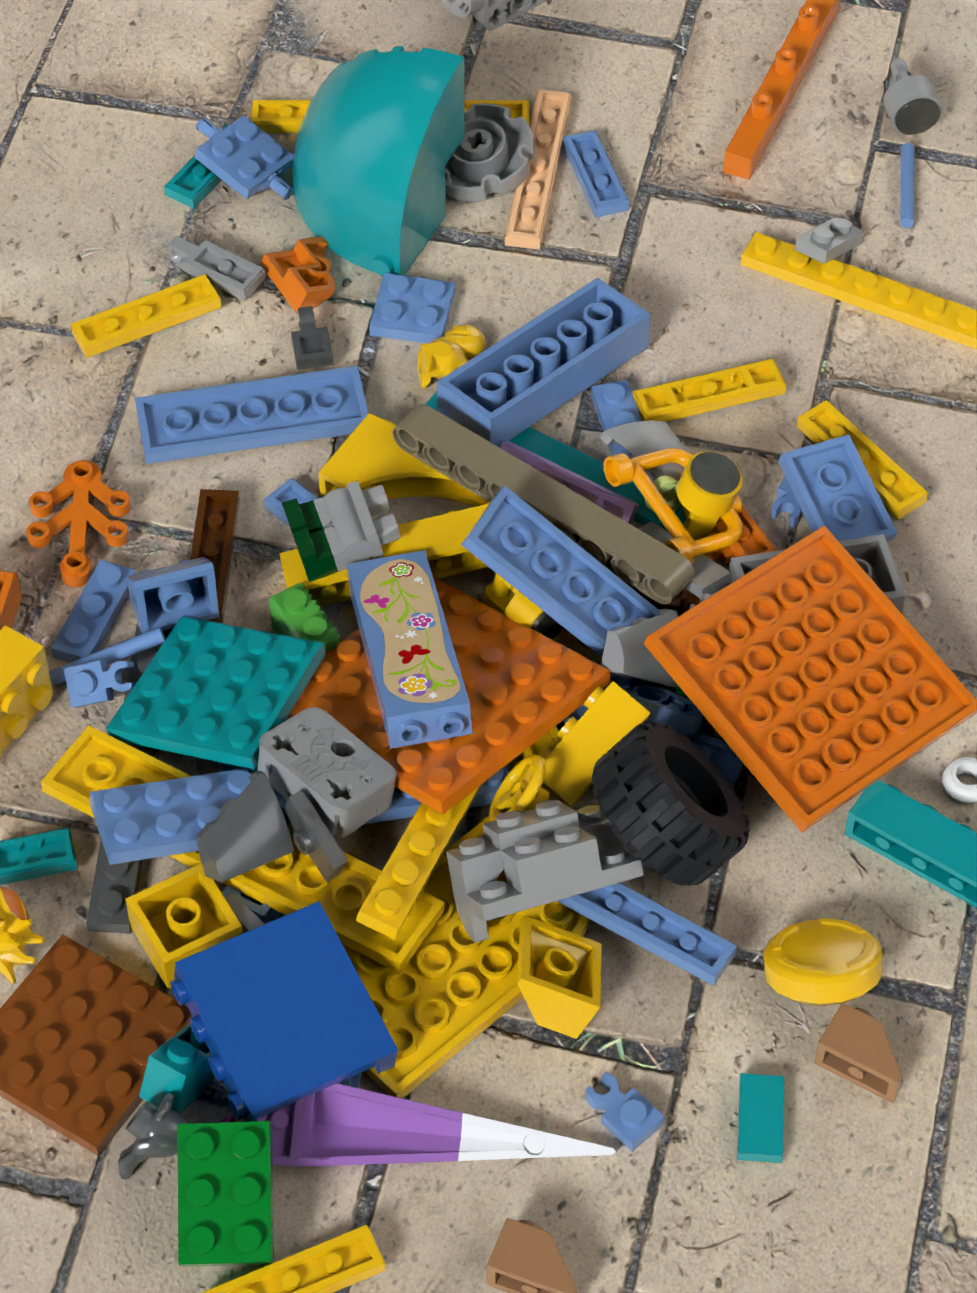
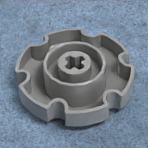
M487 103L470 105V109L464 112V139L445 165L447 196L461 201L480 202L486 201L487 196L491 193L497 192L500 195H505L517 188L531 172L529 160L535 158L533 134L526 120L523 117L511 118L510 109L504 106Z

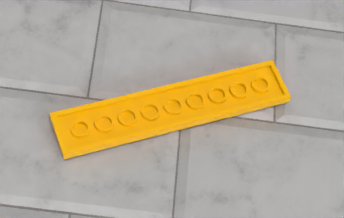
M88 725L41 780L42 792L94 818L90 806L91 791L191 776ZM291 836L294 852L221 882L284 915L320 902L343 945L398 973L402 972L442 916L445 906L444 901L422 891L394 940L356 921L361 906L382 871L343 852L348 859L346 865L338 877L326 882L309 854L304 855L299 850L294 836ZM199 851L169 855L190 867L202 863Z

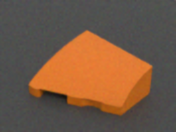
M323 236L298 239L293 250L265 253L260 262L262 268L296 314H298V308L308 306L315 308L329 299L336 289L334 278L330 274L332 268L331 259L326 258L324 252L328 242Z

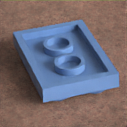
M849 434L782 453L778 462L812 533L825 525L838 541L884 534L886 541L893 540L897 531Z

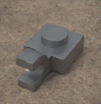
M312 306L298 308L300 331L291 332V342L297 370L334 365L328 327L316 328Z

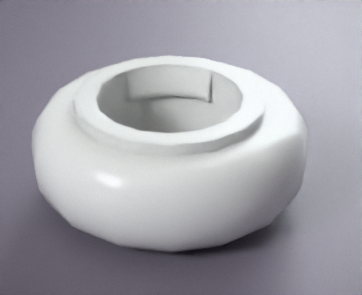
M973 757L954 759L946 766L943 772L942 784L946 792L953 799L963 803L977 802V784L966 785L957 778L960 775H970L977 779V759Z

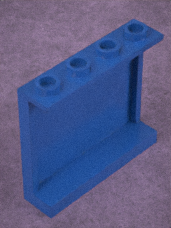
M320 902L311 904L175 962L174 980L170 981L173 994L179 1005H187L192 1015L189 1023L196 1040L199 1043L206 1042L212 1054L208 1057L211 1070L218 1081L225 1080L231 1092L228 1095V1102L237 1120L244 1118L245 1122L257 1121L260 1117L374 1066L378 1074L395 1066L398 1048Z

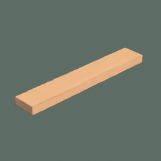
M537 90L530 121V129L535 145V158L529 160L531 172L515 189L505 234V246L537 250L541 248L570 111L572 93Z

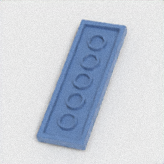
M358 366L135 398L146 464L348 435L368 415Z
M505 485L497 492L461 543L463 547L601 658L608 630L618 626L628 627L634 620L641 617L652 618L661 614L655 606Z

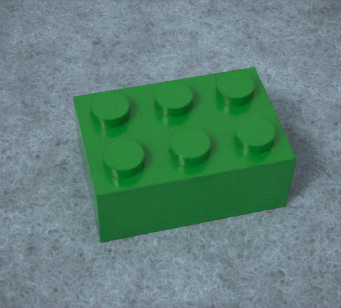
M270 1121L177 1124L178 1265L182 1267L274 1263L273 1137Z

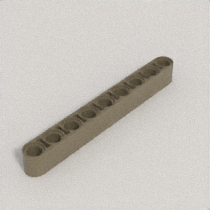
M425 404L416 406L392 431L396 444L406 453L489 502L505 485L622 581L661 604L671 603L695 576L692 564L682 554Z

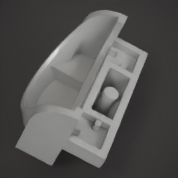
M558 800L540 802L535 806V810L501 813L496 816L495 821L483 824L484 833L479 838L464 840L459 844V848L446 851L457 911L466 932L474 942L489 939L486 921L617 883L630 888L629 880L644 876L641 859L624 849L622 838L617 836L612 830V824L608 818L603 816L599 805L586 806L576 812ZM503 869L505 872L506 883L503 881H496L497 877Z

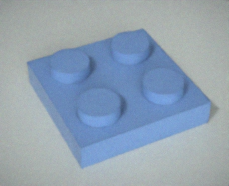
M384 273L369 325L370 336L426 344L436 338L443 337L455 296V282Z

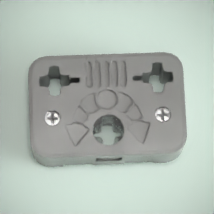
M316 707L307 708L266 732L260 738L257 771L264 772L270 785L284 796L286 800L299 791L304 792L332 836L338 834L342 838L346 837L391 807L396 779L394 767L326 711Z

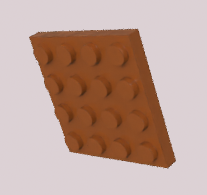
M62 934L0 1008V1096L99 1156L143 1101L139 1094L149 1055L188 1025L192 1015L187 1006L179 1005L177 1000Z

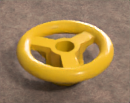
M537 754L527 756L508 773L492 800L489 812L491 822L495 821L496 816L501 814L505 808H510L508 811L523 812L535 810V806L538 803L548 801L549 791L541 787L546 774V762L542 756Z

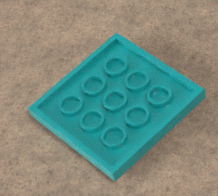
M181 616L106 727L108 734L126 743L255 769L258 765L261 736L285 722L326 656L324 645L321 642Z

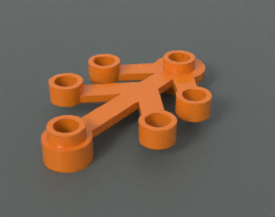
M87 460L71 463L63 473V482L48 493L39 491L32 494L29 498L32 515L44 518L53 512L54 506L73 494V502L45 523L40 521L33 522L26 529L29 545L34 548H43L50 543L52 537L71 524L69 553L60 562L62 581L70 587L85 586L93 573L91 561L85 556L87 523L105 537L107 544L112 547H121L129 540L128 527L124 522L109 520L89 503V495L92 494L107 505L108 512L111 515L121 517L128 514L131 509L129 495L121 490L113 491L101 482V469L94 462ZM116 502H123L121 505H114ZM39 503H46L44 506H36ZM114 532H121V534L117 536L111 535ZM37 533H43L42 536H34Z

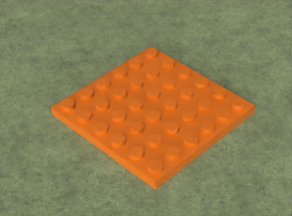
M825 525L651 633L644 642L647 649L801 833L814 826L977 713V700Z
M434 579L469 698L473 734L390 749L359 629L342 640L337 645V648L326 652V656L286 720L307 708L316 707L326 711L396 770V788L443 815L582 706L598 686L604 688L611 682L610 670L531 628L522 626L503 615V613L441 580Z

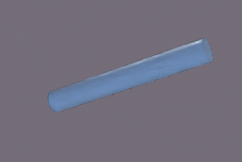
M905 143L901 146L900 225L904 228H911L914 226L915 147L911 143Z
M158 627L50 670L51 682L54 686L66 682L64 668L99 660H107L109 665L164 643L166 640L161 627Z

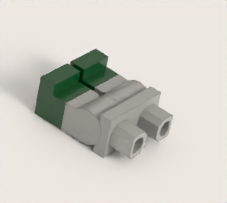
M357 480L346 484L347 488L332 490L324 497L299 504L297 498L282 502L309 583L347 569V564L366 561L371 556L372 559L384 557L381 546L401 538L393 513L373 520L371 518L373 515L391 510L382 485L361 491Z

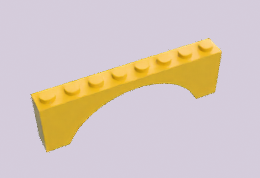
M368 413L318 472L320 497H324L332 490L347 488L346 484L358 480L361 491L382 485L387 500L404 497H436L460 501L473 506H480L489 502L402 450L396 444L392 435L396 425L390 420L381 419L371 413Z

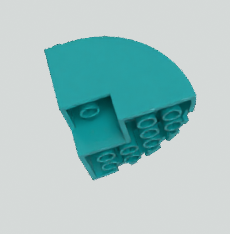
M395 46L389 52H379L377 49L365 51L358 54L354 60L338 65L323 81L311 99L300 125L294 150L292 182L294 198L298 211L311 232L316 237L323 236L328 242L326 247L340 257L380 276H383L384 273L405 276L446 217L445 165L464 139V57L424 47L420 52L405 51L403 46Z

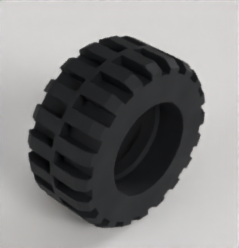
M659 722L641 723L595 763L591 784L594 785L593 793L595 799L600 802L599 808L603 816L608 818L612 824L611 828L615 834L624 840L625 846L632 854H637L642 859V863L650 870H656L659 876L666 880L673 879L674 883L678 885L690 886L701 884L745 847L750 832L748 816L744 814L743 803L735 795V789L731 783L724 778L719 767L706 757L707 754L700 747L694 746L688 737L684 734L676 733L675 729L668 725L662 726Z

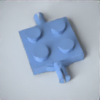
M244 115L228 127L220 129L206 117L198 121L196 129L209 138L208 141L196 149L195 158L246 200L258 191L270 188L284 200L291 197L294 188L280 177L284 172L293 167V154Z

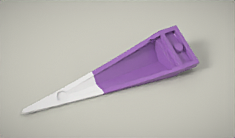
M338 1083L257 1120L270 1121L272 1124L273 1165L315 1167L602 1156L616 1153L611 1147Z

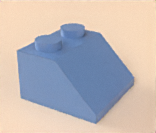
M205 557L183 560L177 564L153 570H144L127 576L130 601L141 634L161 627L163 631L173 629L181 616L205 621L219 617L214 567L212 562Z

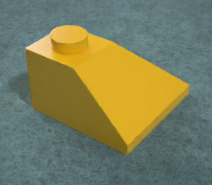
M524 915L520 920L517 985L537 1025L577 1039L600 1009L602 944Z

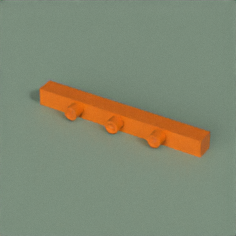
M806 0L804 6L800 8L797 19L782 47L777 51L775 60L757 93L752 97V102L725 151L724 173L750 180L838 13L840 0Z

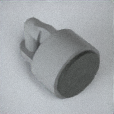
M897 58L891 63L893 77L890 79V87L884 95V106L891 124L897 132L905 135L919 134L936 124L942 114V106L932 82L926 77L911 75L906 62L901 58Z

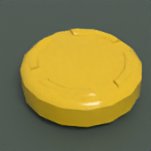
M821 918L789 925L773 936L763 950L766 982L778 994L800 1004L821 1007L856 1000L875 987L883 974V953L880 941L861 926L845 920Z

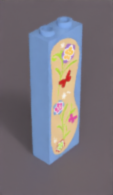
M425 550L347 564L350 595L390 749L473 734L469 698Z

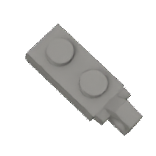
M175 236L168 244L169 260L178 264L180 269L194 277L205 274L213 286L243 301H246L265 280V270L262 267L206 240L202 243L193 244Z

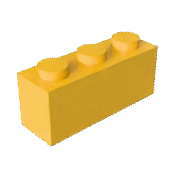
M614 681L605 690L598 686L583 704L588 710L579 720L572 716L557 734L562 740L552 751L545 747L538 754L546 762V774L541 787L549 791V797L552 800H558L570 808L575 805L592 785L593 769L598 759L633 728L641 723H646L651 714Z

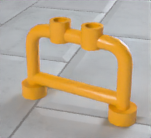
M666 448L630 459L624 453L606 457L604 460V473L607 481L614 487L633 481L673 537V539L666 541L664 545L682 554L691 564H693L694 557L729 547L738 542L742 536L743 523L738 515L742 510V502L739 495L735 498L730 510L725 515L719 517V519L725 522L728 529L694 541L644 471L669 463L679 464L685 468L693 454L683 449Z

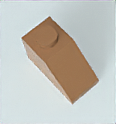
M842 1003L818 1042L814 1064L894 1103L902 1075L882 1022L875 1019L868 1011L862 1008H853Z
M506 1218L487 1263V1285L508 1293H577V1287L551 1234L544 1231L535 1222L529 1220L516 1221Z

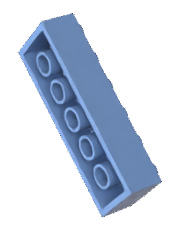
M596 278L437 381V411L500 447L503 441L511 440L646 349L649 343L651 314L599 278Z

